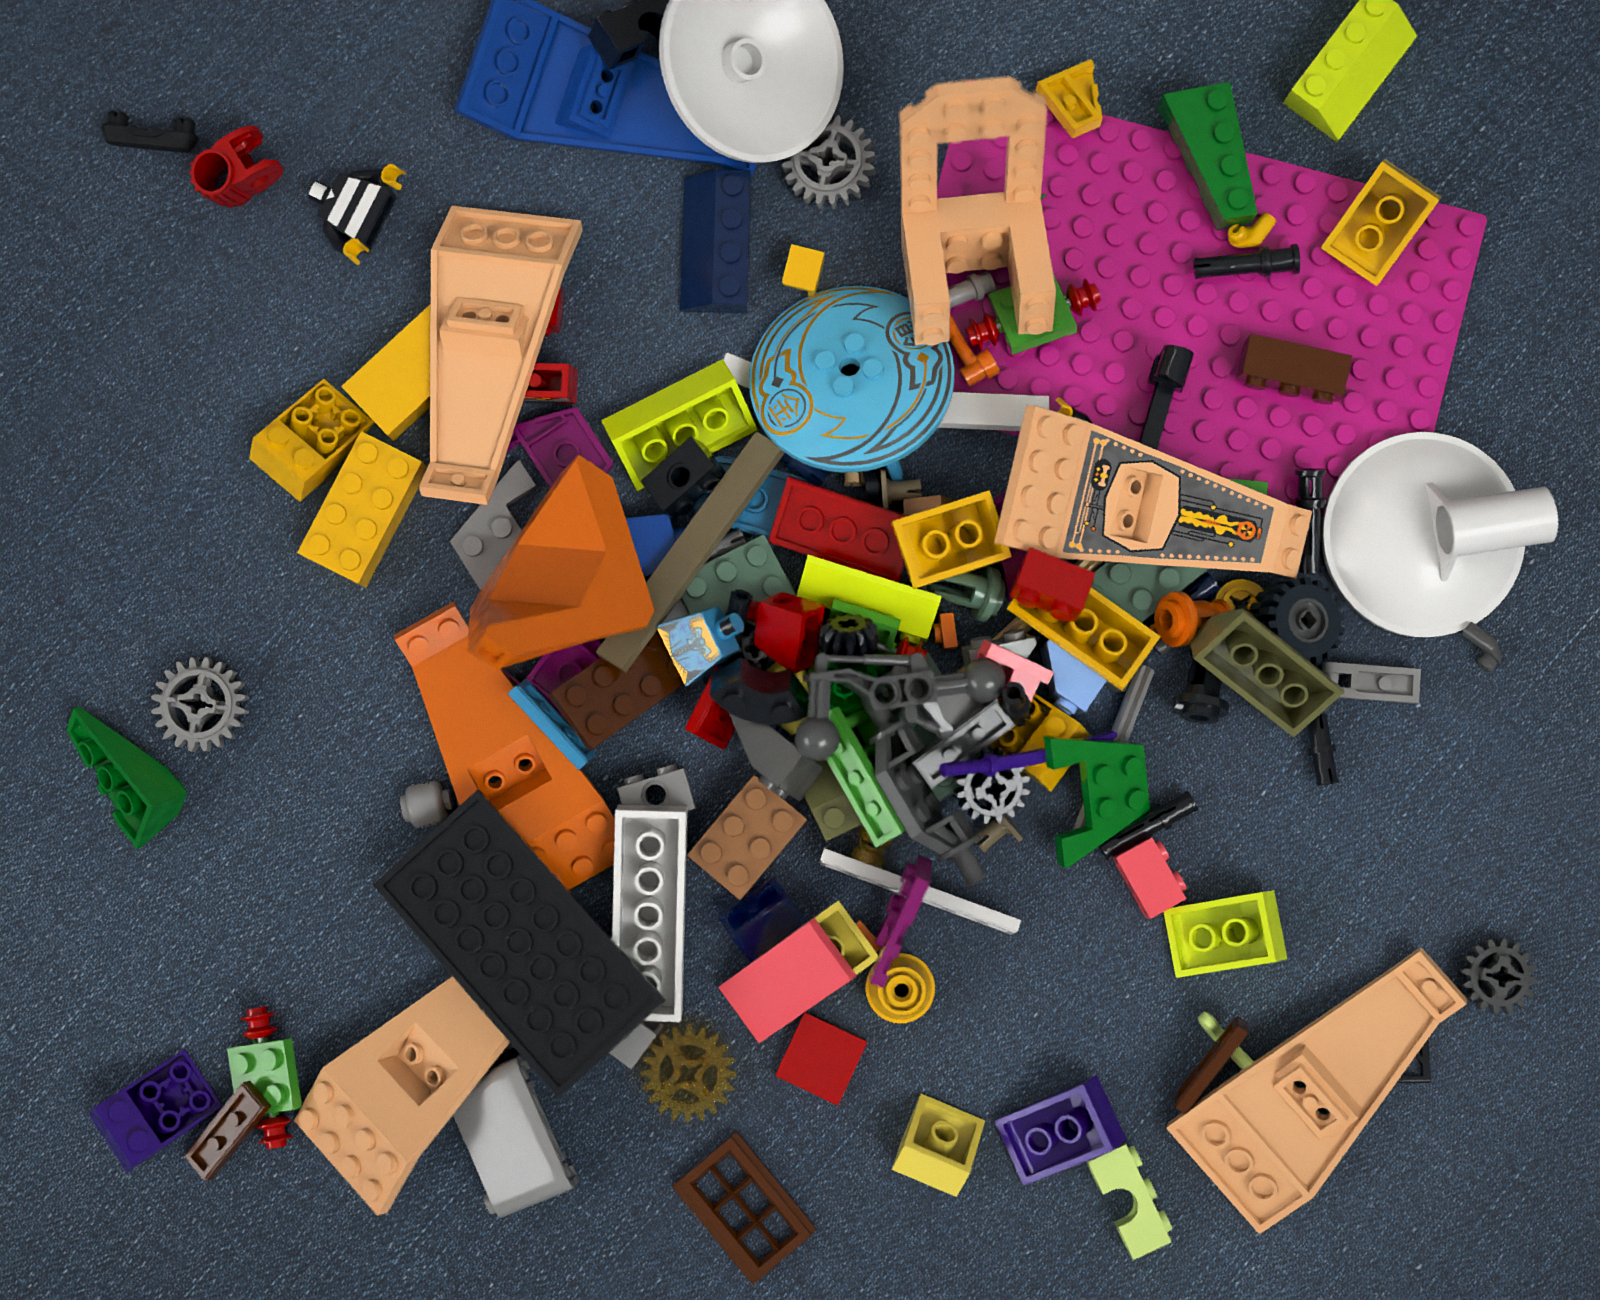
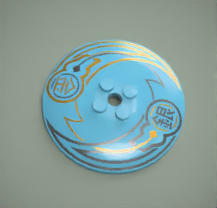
M844 286L816 293L815 297L808 296L786 309L774 320L761 337L755 349L749 373V390L753 409L758 422L771 441L783 452L801 463L833 472L869 471L892 464L908 456L926 442L936 431L949 408L954 389V364L949 343L915 345L909 299L889 290L869 286ZM849 364L859 367V371L852 376L843 375L841 370Z

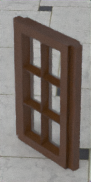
M737 1131L672 1185L752 1285L817 1230ZM729 1154L748 1175L734 1188L715 1167ZM709 1171L728 1192L714 1205L695 1184ZM752 1182L771 1203L757 1217L738 1195ZM732 1199L751 1220L737 1234L718 1212ZM774 1211H777L794 1231L780 1245L761 1223ZM754 1228L760 1231L774 1249L760 1262L741 1240Z

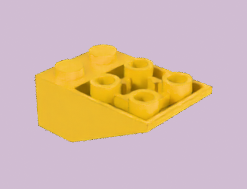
M323 379L253 437L249 459L301 502L331 474L351 451L360 432L367 433L374 425V421Z
M1035 693L1029 710L1030 720L1028 721L1025 718L1027 724L1014 726L988 747L992 750L995 747H999L1003 750V755H1005L1008 751L1020 753L1045 748L1044 736L1084 739L1091 737V735L1081 723ZM1001 694L996 699L1002 706L1003 696ZM1045 762L1025 766L1021 772L1026 773L1031 779L1051 792L1071 765L1053 770L1047 767Z

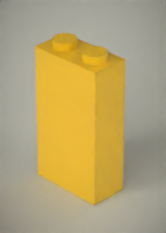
M431 304L341 386L392 441L397 439L430 408Z

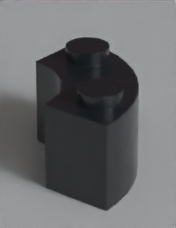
M741 657L712 672L709 695L723 709L738 718L753 723L777 725L795 722L808 716L809 694L791 668L780 672L762 671L751 666Z

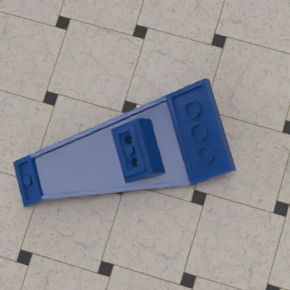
M491 0L453 112L512 140L715 164L728 170H751V177L753 176L757 163L738 161L714 151L698 139L685 125L675 110L666 90L660 60L640 51L635 60L609 70L588 38L592 28L534 0ZM602 71L606 72L608 76L607 82H604L601 78ZM591 102L597 106L596 114L591 111Z

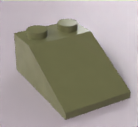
M827 760L817 761L824 770L804 794V797L825 841H828L862 825V822Z

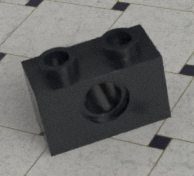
M690 436L644 477L641 483L664 512L678 518L690 512L695 502L702 495L713 491L726 471L705 444ZM690 473L688 483L682 486L684 476Z

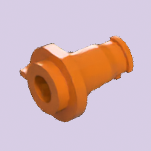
M1175 591L1160 599L1155 610V623L1150 625V629L1157 631L1163 642L1168 646L1183 647L1193 640L1196 631L1214 614L1228 612L1231 609L1227 602L1222 599H1216L1212 602L1206 600L1193 601L1188 594L1182 591Z

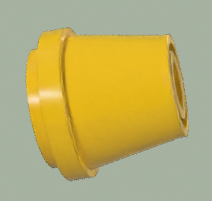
M899 953L897 959H893L887 971L889 977L883 988L870 982L872 968L870 969L865 985L866 996L871 1008L881 1018L893 1023H908L920 1018L930 1008L935 995V982L930 969L919 958L907 953ZM900 983L906 984L908 987V993L903 997L895 994V987Z

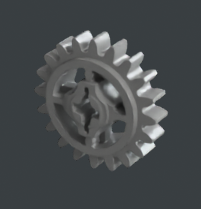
M837 115L833 124L828 123L819 137L808 147L795 155L785 158L789 161L782 163V168L784 172L789 173L785 179L788 185H794L792 189L794 195L799 196L804 193L803 199L807 205L816 198L818 209L823 207L826 200H829L832 209H836L837 199H842L843 203L848 206L849 194L860 198L861 193L858 186L870 187L869 179L865 175L875 174L874 166L869 163L876 161L875 152L869 151L873 147L871 139H864V129L859 128L854 132L853 120H849L845 126H842L841 118ZM822 141H825V142H823L820 146L813 147L814 145H816V144H818V143H820V142H822ZM840 142L847 144L854 151L856 160L849 159L847 154L840 150ZM829 159H834V161H830L829 166H824V164L829 162ZM803 165L810 166L811 170L818 174L817 183L810 180L804 174ZM846 177L842 181L833 184L838 178Z
M191 657L189 668L182 662H176L177 674L165 670L164 673L169 682H156V685L163 690V693L151 696V699L160 702V707L152 709L151 713L162 715V719L155 726L158 728L168 727L163 738L170 740L177 736L175 747L182 748L188 741V751L192 752L197 751L199 743L204 752H210L212 741L217 747L222 748L224 747L223 736L235 739L236 736L232 731V727L244 728L245 726L243 722L238 720V715L249 714L247 709L240 707V703L247 701L249 696L238 694V691L245 686V683L241 681L232 682L237 672L229 670L224 673L226 664L219 661L213 667V661L208 657L203 659L201 666L197 658ZM198 678L197 684H194L193 688L187 693L178 694L186 683ZM212 680L221 687L225 696V702L219 701L213 693V688L211 687ZM202 700L206 704L213 705V707L198 709L193 705H189L188 702ZM175 707L184 711L187 722H190L189 729L185 728L179 721ZM223 715L214 727L203 732L204 725H207L212 717Z

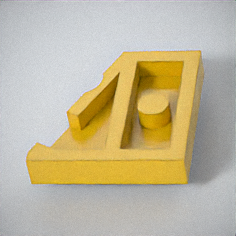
M1091 59L1038 81L1035 89L1037 93L1045 97L1047 107L1072 139L1100 127L1103 119L1101 105L1097 101L1099 92L1097 84L1094 83V62Z

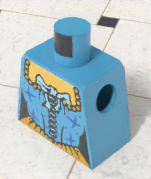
M716 606L657 626V629L684 685L687 686L709 676L715 667L719 668L739 651V645L734 636L743 632L744 624L738 614L732 613L725 617L721 608Z

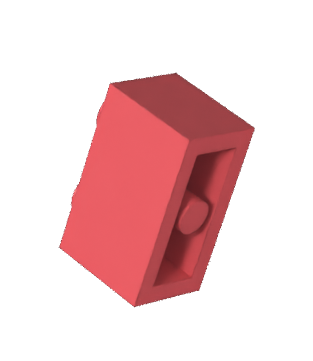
M1152 837L1146 838L1111 857L1145 918L1151 919L1187 899L1183 893L1187 887L1177 871L1171 872L1166 863V860L1170 859L1169 854L1160 840L1155 842Z

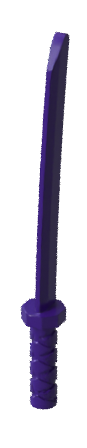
M1109 731L1084 739L1098 741L1099 739L1114 740L1117 737V733ZM1045 748L1001 756L989 753L985 754L981 760L974 759L971 761L941 763L940 774L942 777H949L950 775L959 776L960 774L968 775L969 773L977 774L980 772L991 777L995 776L998 771L1045 763Z

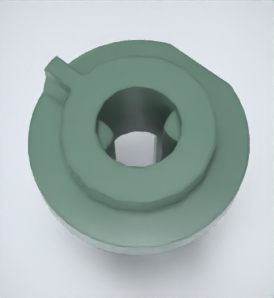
M993 567L984 568L980 575L968 572L944 580L965 586L964 591L935 583L928 585V592L940 595L950 603L971 608L972 618L981 622H986L991 615L994 616L998 613L1005 596V582L1001 579L1000 571Z

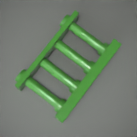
M837 706L829 710V720L838 729L840 741L836 752L826 760L875 847H878L902 834L906 829L875 778V769L869 761L871 757L875 760L876 742L870 745L867 740L876 735L877 728L865 711L864 706L846 716L843 715L841 709ZM856 726L866 745H860L851 728Z

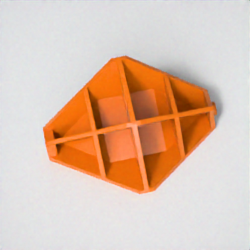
M579 454L560 473L472 604L467 651L499 671L502 668L588 641L644 629L648 626L655 610L613 477Z

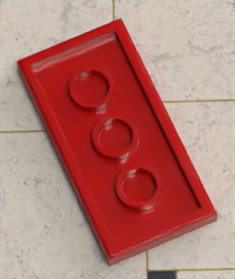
M788 476L768 542L807 556L811 555L899 583L905 563L891 522L908 515Z

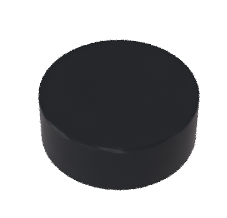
M878 469L865 471L868 502L878 503L882 500L880 472Z

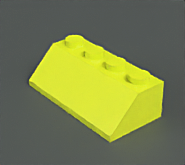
M1359 0L1291 89L1283 104L1331 139L1338 142L1417 37L1399 4L1393 0Z
M723 359L601 420L637 491L645 488L641 480L690 436L705 444L708 450L714 453L758 430L738 384Z
M811 555L807 557L797 592L798 597L825 605L824 611L827 612L831 611L833 601L837 599L901 619L897 634H900L899 640L908 637L909 644L918 645L920 641L927 642L942 598L940 595L917 588L913 589L911 586Z

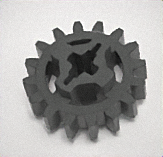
M1498 938L1496 946L1492 939H1484V948L1473 944L1471 948L1474 955H1463L1462 957L1468 963L1467 968H1458L1459 973L1466 975V980L1459 983L1460 987L1470 989L1465 996L1467 1000L1473 1001L1478 999L1476 1008L1484 1010L1489 1005V1012L1493 1014H1498L1500 1007L1504 1013H1513L1512 1004L1521 1008L1525 1007L1522 997L1534 996V993L1528 989L1529 984H1538L1537 979L1530 977V972L1536 970L1537 966L1526 963L1531 954L1525 951L1518 953L1520 944L1512 942L1507 947V939ZM1489 955V961L1478 967L1481 961ZM1511 958L1516 963L1519 973L1511 965ZM1500 972L1503 975L1510 976V979L1496 980L1493 977L1486 976V973ZM1477 979L1485 986V994L1480 989ZM1517 985L1514 992L1507 996L1508 991Z

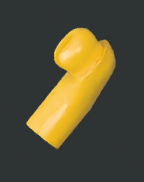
M1263 212L1253 227H1240L1239 224L1232 225L1228 230V241L1236 248L1257 247L1263 242L1277 221L1269 213Z

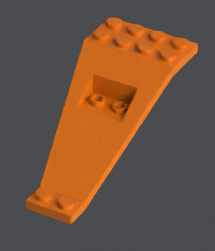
M453 601L393 636L413 669L458 804L460 806L474 792L481 790L567 889L570 890L614 865L615 816L601 793L583 770H578L508 695L515 687V684L504 670H495L467 651L469 625ZM523 759L530 760L526 766H520L519 762ZM493 776L500 777L496 783L488 782Z

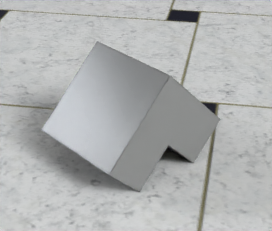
M643 1021L609 1053L632 1069L664 1025L659 1021Z

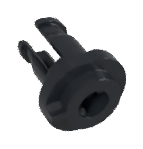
M1192 658V664L1188 670L1185 693L1174 697L1172 713L1179 714L1181 718L1194 723L1213 724L1218 722L1219 718L1227 716L1229 712V703L1220 698L1222 681Z

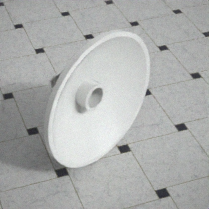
M669 0L662 19L659 39L661 72L666 90L675 110L698 139L726 157L748 163H767L795 155L819 137L828 125L837 107L844 70L841 39L834 17L825 0Z
M1407 433L1391 437L1369 447L1352 460L1339 475L1330 491L1321 523L1322 552L1328 573L1336 589L1350 607L1364 619L1386 631L1410 637L1443 636L1464 630L1470 622L1478 623L1502 602L1518 576L1524 557L1525 546L1550 543L1555 540L1558 530V515L1553 496L1546 487L1515 491L1511 481L1498 464L1474 445L1462 439L1440 433Z

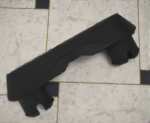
M113 110L107 113V123L101 126L106 143L113 146L189 153L199 141L197 135L194 134L196 123L190 118H185L184 120L182 117H178L175 119L174 130L154 129L152 131H140L137 127L128 126L130 117L127 113L122 111L117 113Z

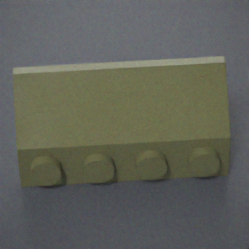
M1243 608L1214 614L1196 631L1193 640L1190 642L1193 659L1292 737H1295L1345 693L1342 687Z

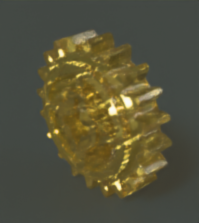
M688 1024L684 1035L681 1034L677 1026H674L672 1039L662 1032L660 1039L663 1045L660 1046L656 1043L649 1045L655 1056L646 1055L642 1059L645 1063L651 1065V1068L641 1070L640 1072L641 1076L651 1079V1081L642 1086V1089L654 1090L655 1093L648 1102L654 1103L658 1100L662 1102L658 1113L662 1114L668 1108L672 1109L671 1120L674 1121L679 1113L683 1112L686 1123H689L692 1113L696 1112L698 1118L704 1121V1109L708 1108L710 1112L716 1115L718 1108L715 1101L727 1104L729 1100L723 1094V1091H734L735 1089L732 1083L727 1082V1078L737 1076V1071L727 1068V1065L735 1061V1057L723 1056L729 1044L716 1046L719 1034L716 1033L710 1039H707L705 1037V1026L701 1028L698 1035L693 1033L692 1024ZM694 1045L704 1049L706 1053L699 1057H690L683 1053L679 1046ZM668 1055L672 1060L674 1073L669 1080L663 1083L661 1079V1066L665 1056ZM715 1063L717 1067V1081L715 1087L710 1092L704 1081V1072ZM702 1064L694 1075L695 1081L692 1082L690 1078H686L676 1082L684 1071L683 1065L690 1069ZM680 1089H686L695 1094L699 1100L683 1101L671 1094Z

